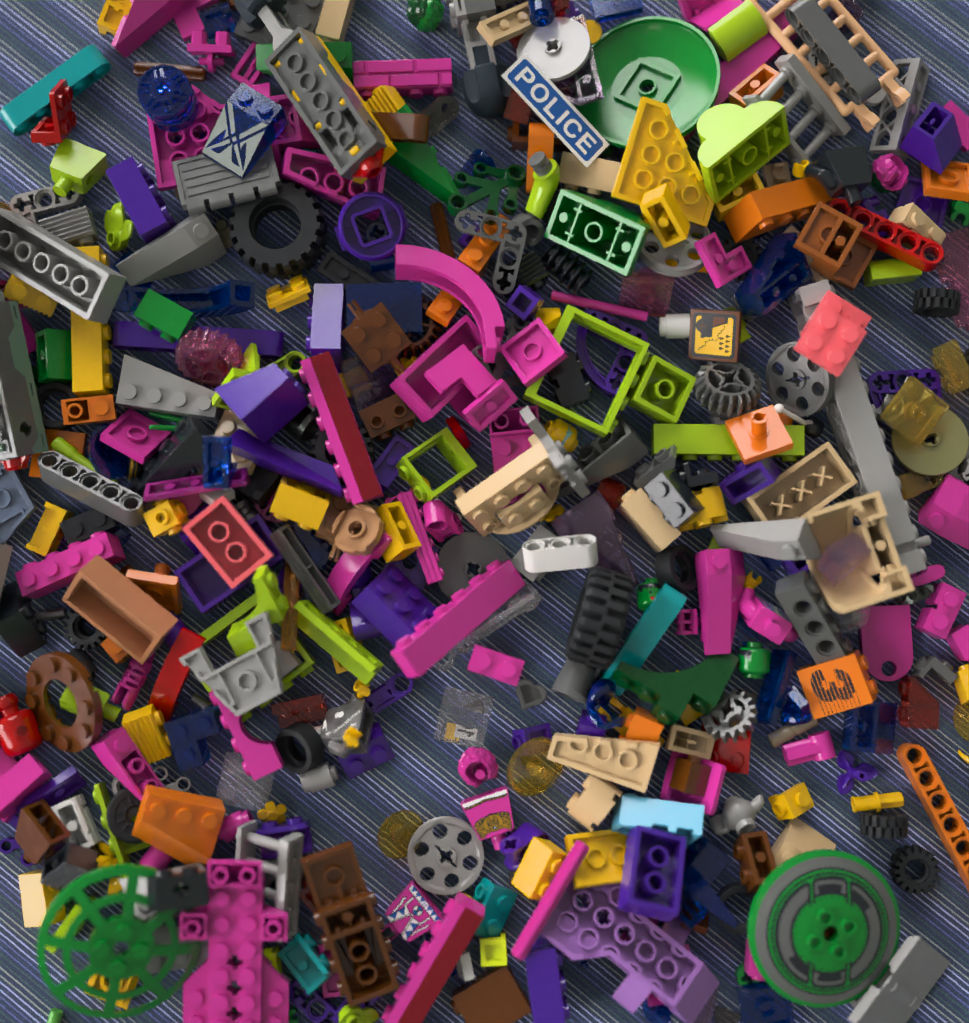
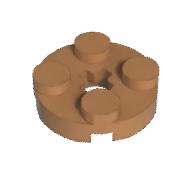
M358 504L349 511L345 509L337 516L332 527V535L335 537L336 546L344 553L352 556H368L379 543L385 524L374 509L367 505ZM362 525L361 532L355 535L353 532L354 528H359Z

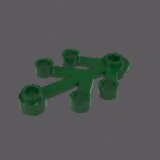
M477 162L472 171L473 176L462 171L455 174L453 181L458 189H464L467 185L481 189L467 196L458 193L452 194L447 203V210L450 215L456 217L460 211L489 197L488 206L484 214L499 217L497 208L500 190L508 187L507 198L502 205V211L507 215L515 214L518 207V202L516 201L518 188L525 185L527 177L526 171L522 166L512 164L504 170L488 166L483 162ZM488 175L499 179L491 181L484 178ZM491 220L485 222L488 225L495 224V222Z

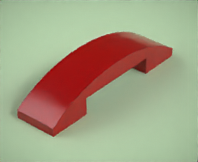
M184 627L180 630L165 659L148 705L154 704L156 711L160 710L162 712L165 724L167 725L172 720L179 703L177 702L191 670L188 666H184L179 658L201 646L203 647L206 640L205 637Z

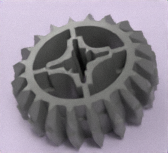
M708 361L706 365L700 367L695 375L696 381L693 386V393L696 396V400L701 402V407H708L709 412H718V416L721 413H725L728 417L731 414L739 417L741 413L746 414L750 409H754L758 400H760L762 381L759 380V374L754 373V368H746V363L739 364L714 361L713 363Z

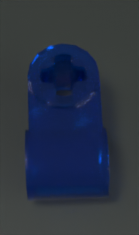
M379 222L370 224L366 229L367 243L375 240L374 232L379 231L380 238L388 236L387 228ZM394 254L383 260L370 261L372 273L395 269Z

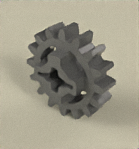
M732 689L730 694H727L724 690L716 707L708 715L702 713L704 717L701 718L708 735L712 734L714 740L717 741L721 737L723 742L727 743L728 739L732 738L735 743L740 735L743 738H747L745 733L747 730L754 731L752 723H758L756 716L758 711L751 697L747 698L743 691L738 695L736 690Z

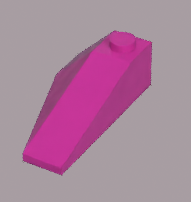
M129 0L132 2V7L129 14L122 17L111 45L123 57H128L173 19L175 15L181 12L191 0Z

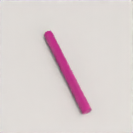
M553 290L551 294V300L640 321L647 322L649 312L576 295L573 296L572 294Z

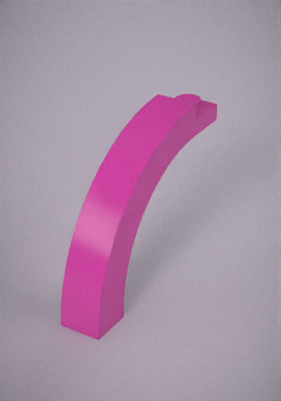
M396 244V280H411L430 284L457 298L469 310L478 325L482 340L484 363H494L496 352H500V341L503 338L505 325L500 306L487 284L469 267L446 254L420 246Z

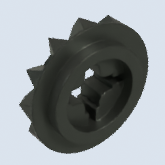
M924 584L914 587V591L896 596L894 601L895 603H901V605H907L932 597L931 593L935 592L934 586Z

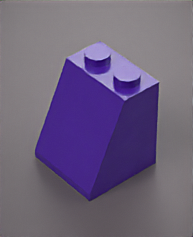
M275 363L218 386L215 389L216 393L263 444L310 404L303 396L306 391L295 381L294 376L286 368L281 371Z

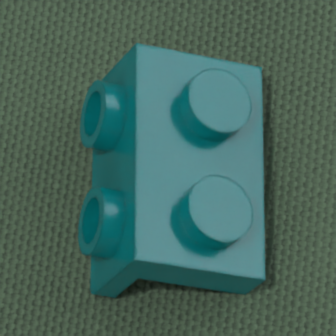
M482 877L475 889L473 899L486 906L484 918L474 934L485 938L499 937L518 894L514 890L495 884L488 878Z
M297 932L294 935L295 938L278 955L308 995H312L334 974L330 968L329 958L324 953L320 955L315 949L317 943L309 933L304 935V933Z

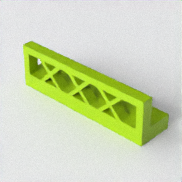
M309 600L298 601L294 606L297 611L290 621L361 682L369 685L384 664L326 614H322Z

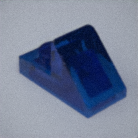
M203 436V488L230 489L238 466V462H232V437Z

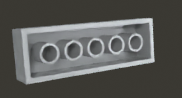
M0 208V267L83 318L107 324L127 278L20 214Z

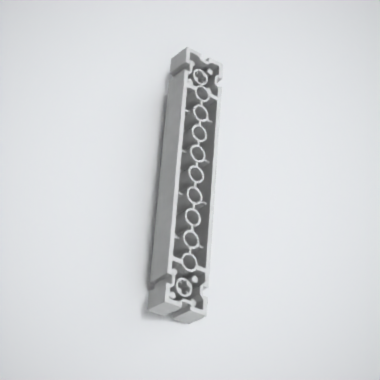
M828 279L799 287L788 298L793 318H796L798 324L797 330L799 335L825 293L830 290L836 294L834 287L829 284ZM853 354L841 375L835 376L834 394L824 409L841 459L858 481V483L851 487L854 497L857 498L876 491L880 492L888 514L884 517L901 565H906L908 573L912 574L927 569L925 564L927 563V557L921 547L930 545L931 538L929 535L919 537L916 526L911 524L909 504L906 500H903L900 491L902 490L901 481L894 474L892 455L886 451L884 445L885 434L882 428L878 427L875 419L877 418L876 408L873 404H870L867 395L869 394L868 385L865 380H862L859 372L861 369L860 361ZM812 362L813 368L819 370L820 366ZM818 382L819 394L823 395L825 391L824 386Z

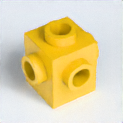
M161 499L154 503L155 508L142 514L153 537L178 534L183 531L182 526L190 522L187 517L188 511L179 499Z

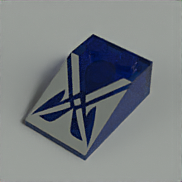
M242 82L227 100L202 151L203 155L244 179L288 124L283 106Z

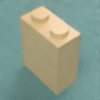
M641 487L636 492L631 488L618 500L621 505L616 509L655 553L665 549L681 535L677 528H674L665 521L663 512L649 500Z

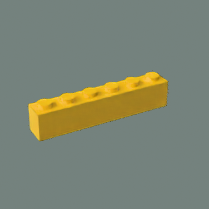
M100 246L75 247L110 268L109 256L105 254ZM71 310L72 392L79 398L109 395L110 388L113 387L112 374L109 373V364H112V352L108 348V340L112 338L111 327L108 325V321L107 324L89 321Z

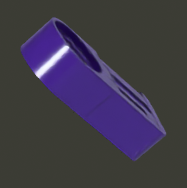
M404 672L397 673L386 680L387 685L384 683L371 691L370 696L365 697V700L371 706L370 708L373 713L382 711L411 692L414 686L413 678H407L410 685L405 691H399L395 686V681L398 677L404 676L407 678Z

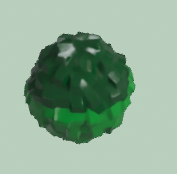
M408 0L406 17L409 19L410 24L417 28L418 31L434 32L442 20L444 6L440 0Z

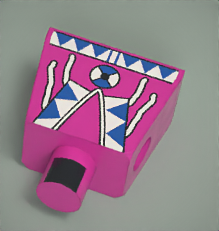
M413 878L386 909L385 915L390 922L385 925L386 929L381 930L384 938L389 937L390 941L401 934L407 942H410L431 930L436 920H442L444 914Z

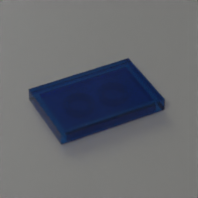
M421 282L346 284V305L356 299L362 310L366 311L383 302L406 334L423 333ZM346 306L348 327L356 317Z

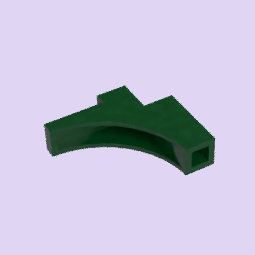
M732 653L709 655L703 662L694 667L671 673L642 670L621 660L610 678L621 688L629 689L636 693L641 700L654 704L650 713L656 716V719L661 723L673 726L681 718L687 704L691 705L695 711L706 715L716 707L740 658Z

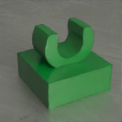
M952 200L950 204L953 210L950 213V220L954 221L958 214H964L962 224L966 226L969 223V202Z

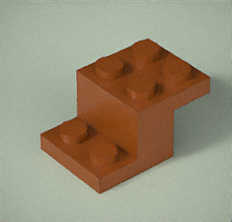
M821 201L815 206L793 245L797 250L813 258L809 268L851 291L855 289L878 248L877 245L859 236L864 226L863 224Z

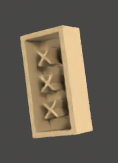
M827 441L784 470L774 483L742 500L741 503L755 522L804 518L810 512L821 509L858 483V481L830 442Z

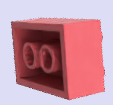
M224 495L182 528L231 589L236 588L257 570V567L263 566L275 556Z

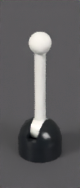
M780 403L774 406L778 414L783 413L804 425V433L807 436L817 438L823 432L824 423L822 420L816 417H807L804 420L784 409V406Z

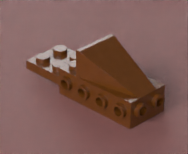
M350 840L301 858V864L317 911L313 912L315 922L318 928L323 927L325 934L321 935L325 951H331L332 958H329L332 972L333 974L338 973L340 980L336 982L341 997L346 995L349 1007H353L400 989L396 976L401 973L396 959L390 960L389 953L393 952L389 937L383 938L381 930L386 928L381 913L375 914L373 907L378 906L374 891L368 892L352 841Z

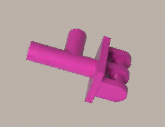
M681 609L677 614V620H675L678 631H675V635L698 634V627L700 626V639L703 642L701 616H697V609Z

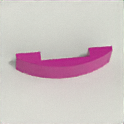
M384 530L379 543L373 548L371 554L368 556H352L343 553L331 571L327 582L341 601L332 610L335 615H340L351 600L352 596L349 592L371 560L379 559L391 543L392 539Z

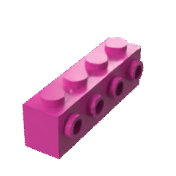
M99 531L92 534L89 540L84 542L78 541L68 545V549L62 552L57 551L47 554L45 559L40 562L25 564L22 570L14 573L22 596L38 599L71 584L78 571L97 554L111 565L125 560L126 557L118 536L105 531Z

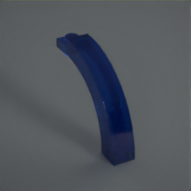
M230 279L219 285L194 289H156L124 285L112 311L126 312L128 315H134L148 289H151L193 312L196 318L242 313L255 308V282Z

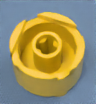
M720 486L702 488V490L695 492L692 491L705 509L687 524L678 528L679 532L693 530L694 525L695 529L698 530L710 527L713 521L714 524L729 521Z

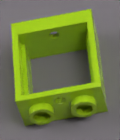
M446 427L403 456L395 467L399 476L412 487L416 498L425 504L428 501L435 500L469 476L477 465ZM436 446L458 474L432 491L411 463Z

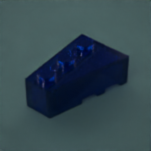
M796 233L775 234L734 295L743 316L766 315L814 277L805 254L793 247L798 238Z

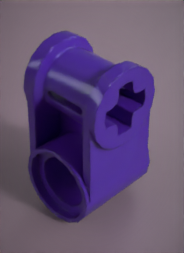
M525 822L508 837L504 838L500 842L499 847L502 854L505 855L504 863L506 868L511 871H517L532 838L537 837L549 840L548 834L532 823Z

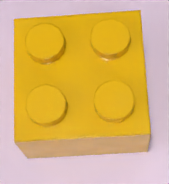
M282 476L272 500L270 512L274 513L273 516L283 521L290 519L298 522L297 525L305 530L311 531L312 528L318 530L330 503V494Z

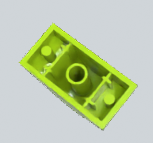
M774 101L757 102L745 109L736 104H720L709 108L699 117L697 131L701 146L698 150V159L707 194L717 204L790 144L785 106Z

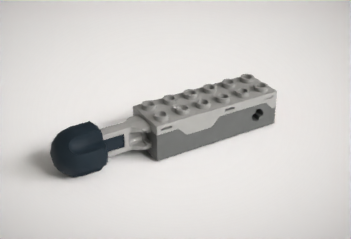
M446 0L450 11L451 28L457 30L458 37L464 38L470 70L466 71L461 79L466 103L481 118L494 119L506 112L513 100V88L501 76L508 67L503 64H496L493 47H490L476 29L480 21L496 15L495 1Z

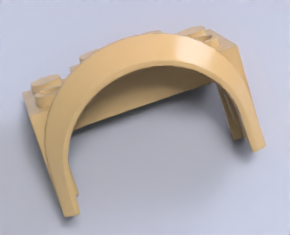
M535 434L528 438L532 446L529 450L466 493L462 486L453 490L457 498L455 502L463 516L483 537L490 533L513 534L523 531L540 521L554 505L560 485L566 480L561 472L559 473L547 456V450ZM540 483L544 486L546 492L539 486ZM530 489V491L518 502L514 503L511 506L503 508L509 503L511 499H513L520 493L527 492Z

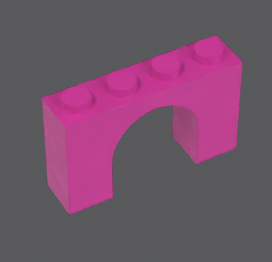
M28 753L8 772L0 776V818H6L22 803L24 797L38 789L52 777V774L37 757Z

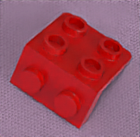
M61 79L49 92L52 117H43L31 131L32 143H41L43 146L62 143L76 126V113L72 111L71 107L73 92L72 88L68 86L66 79Z

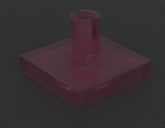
M642 268L639 272L633 271L631 276L623 275L618 305L649 312V316L665 317V314L668 313L674 277L653 273L650 268Z

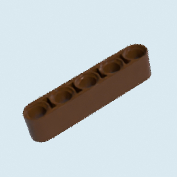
M372 112L391 142L428 143L430 116L416 113Z

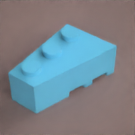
M622 794L615 801L611 831L627 835L636 825H641L687 837L686 847L702 836L704 805L638 797L635 794Z

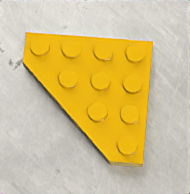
M643 96L639 102L611 197L640 206L644 193L668 183L688 222L707 227L714 201L706 192L703 177L688 152V146L679 128L676 127L670 115L672 113L667 104Z

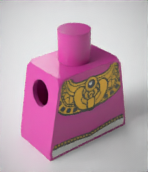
M507 785L461 800V806L479 840L491 838L495 851L500 850L499 844L506 838L505 832L514 829Z

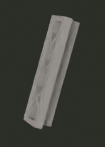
M921 57L893 60L898 69L900 67H909L908 73L900 79L895 77L894 80L897 81L900 87L906 89L911 96L897 109L892 103L890 96L886 93L878 115L880 121L876 124L869 149L872 154L893 153L901 160L907 159L908 154L900 149L899 146L917 121L930 68ZM895 110L897 112L896 118L887 125L885 123L886 117ZM889 133L891 135L889 145L879 146L880 139Z

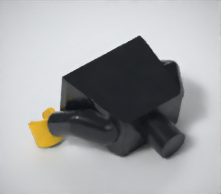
M857 146L824 150L812 164H809L808 160H802L800 164L795 162L792 175L798 178L808 176L816 179L825 188L829 197L845 196L848 206L855 207L863 203L861 192L871 184L874 166L868 162L865 147Z

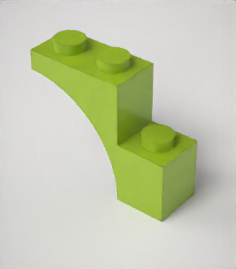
M267 564L257 567L253 577L257 593L256 608L246 618L232 624L227 636L237 658L257 648L245 622L268 610L271 624L284 620L289 608L287 597L281 594L278 588L277 577L273 572L271 573Z

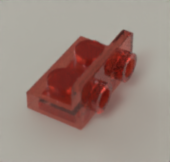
M325 693L273 704L271 705L272 715H277L279 727L286 728L296 722L308 723L325 719L328 707Z

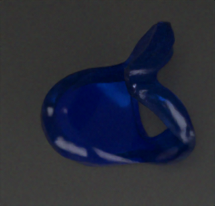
M609 678L597 680L587 698V713L593 723L600 729H611L615 726L622 728L625 717H618L608 704L616 692V683ZM595 706H601L608 712L612 721L604 724L598 716Z

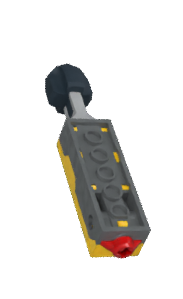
M234 0L236 9L250 28L262 29L266 26L273 36L274 52L264 62L339 175L359 184H363L367 179L379 175L383 164L397 149L322 39L300 26L295 30L290 28L283 17L286 12L284 6L287 0Z

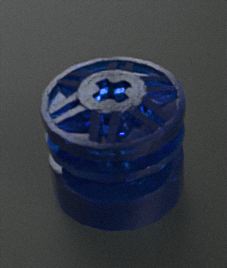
M165 64L153 66L144 72L138 82L137 95L140 104L154 125L163 131L169 132L181 131L192 125L198 115L199 103L197 95L185 74L178 68Z

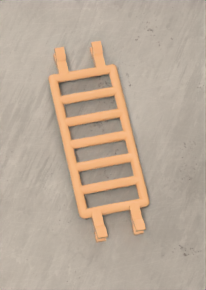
M749 0L761 14L770 34L788 54L794 53L839 113L846 117L853 112L860 120L864 130L867 133L871 131L880 121V118L863 103L856 105L850 101L845 104L836 94L842 89L838 83L834 82L829 86L821 76L826 71L822 63L820 62L817 66L813 67L804 57L811 52L809 47L804 44L797 49L790 41L789 37L796 32L793 27L788 25L785 29L781 30L773 21L776 16L796 0H781L767 12L758 4V0ZM839 0L818 1L817 3L823 10L830 6L839 16L832 21L838 29L845 24L852 31L854 36L848 42L853 48L862 43L870 52L863 59L868 67L878 61L886 70V73L878 78L881 89L885 90L890 96L892 103L898 109L911 96L906 89L900 87L894 80L899 74V69Z

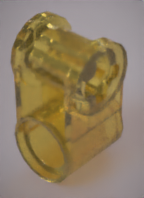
M911 471L898 476L902 484V490L900 491L903 500L911 499L921 495L922 492L939 486L944 476H935L929 481L925 480V476Z

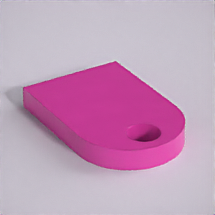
M910 605L866 606L857 609L860 652L868 660V674L881 681H895L905 676L913 663ZM887 661L891 662L894 667L892 674L889 676L884 675L882 672V665Z

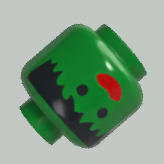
M647 578L644 583L637 587V607L643 611V614L661 589L657 578Z
M747 642V647L738 649V657L740 659L737 663V670L743 673V677L763 679V675L770 672L771 652L767 648H762L763 643Z

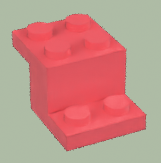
M828 290L802 329L801 337L793 350L838 377L867 334L865 328L872 317Z

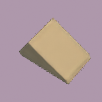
M674 724L670 727L665 749L710 760L715 740L712 734L708 735L705 731Z

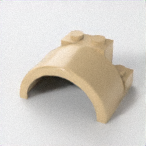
M879 491L810 512L804 517L823 555L822 559L806 560L812 578L816 581L819 593L825 599V602L840 614L915 590L906 565L902 566L884 517L888 514ZM853 516H857L862 524L853 527ZM880 573L879 584L871 578L872 575Z

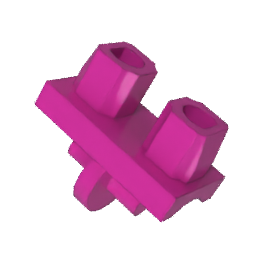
M193 30L191 44L187 43V51L191 52V55L207 56V58L199 57V65H207L210 73L215 72L216 65L224 66V58H216V56L236 57V49L232 46L229 32H216V44H208V33L206 31Z

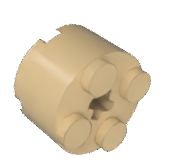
M589 774L583 781V791L580 794L575 792L567 802L566 807L568 808V814L592 832L595 827L593 823L598 826L616 803L614 795L617 794L620 797L623 791L611 781Z

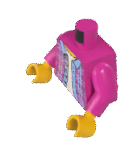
M751 571L745 577V588L743 589L738 606L739 614L751 629L778 645L783 641H796L799 634L786 612L755 594L754 589L762 583V577L759 576L754 579L752 577L753 571Z

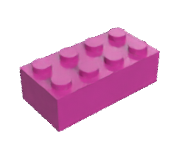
M467 314L454 323L389 385L423 423L438 413L465 386L461 381H458L441 395L424 377L425 372L462 344L471 353L475 347L482 345L479 328ZM478 350V355L483 357V352Z

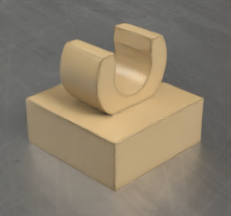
M788 161L768 164L762 167L765 188L791 182Z

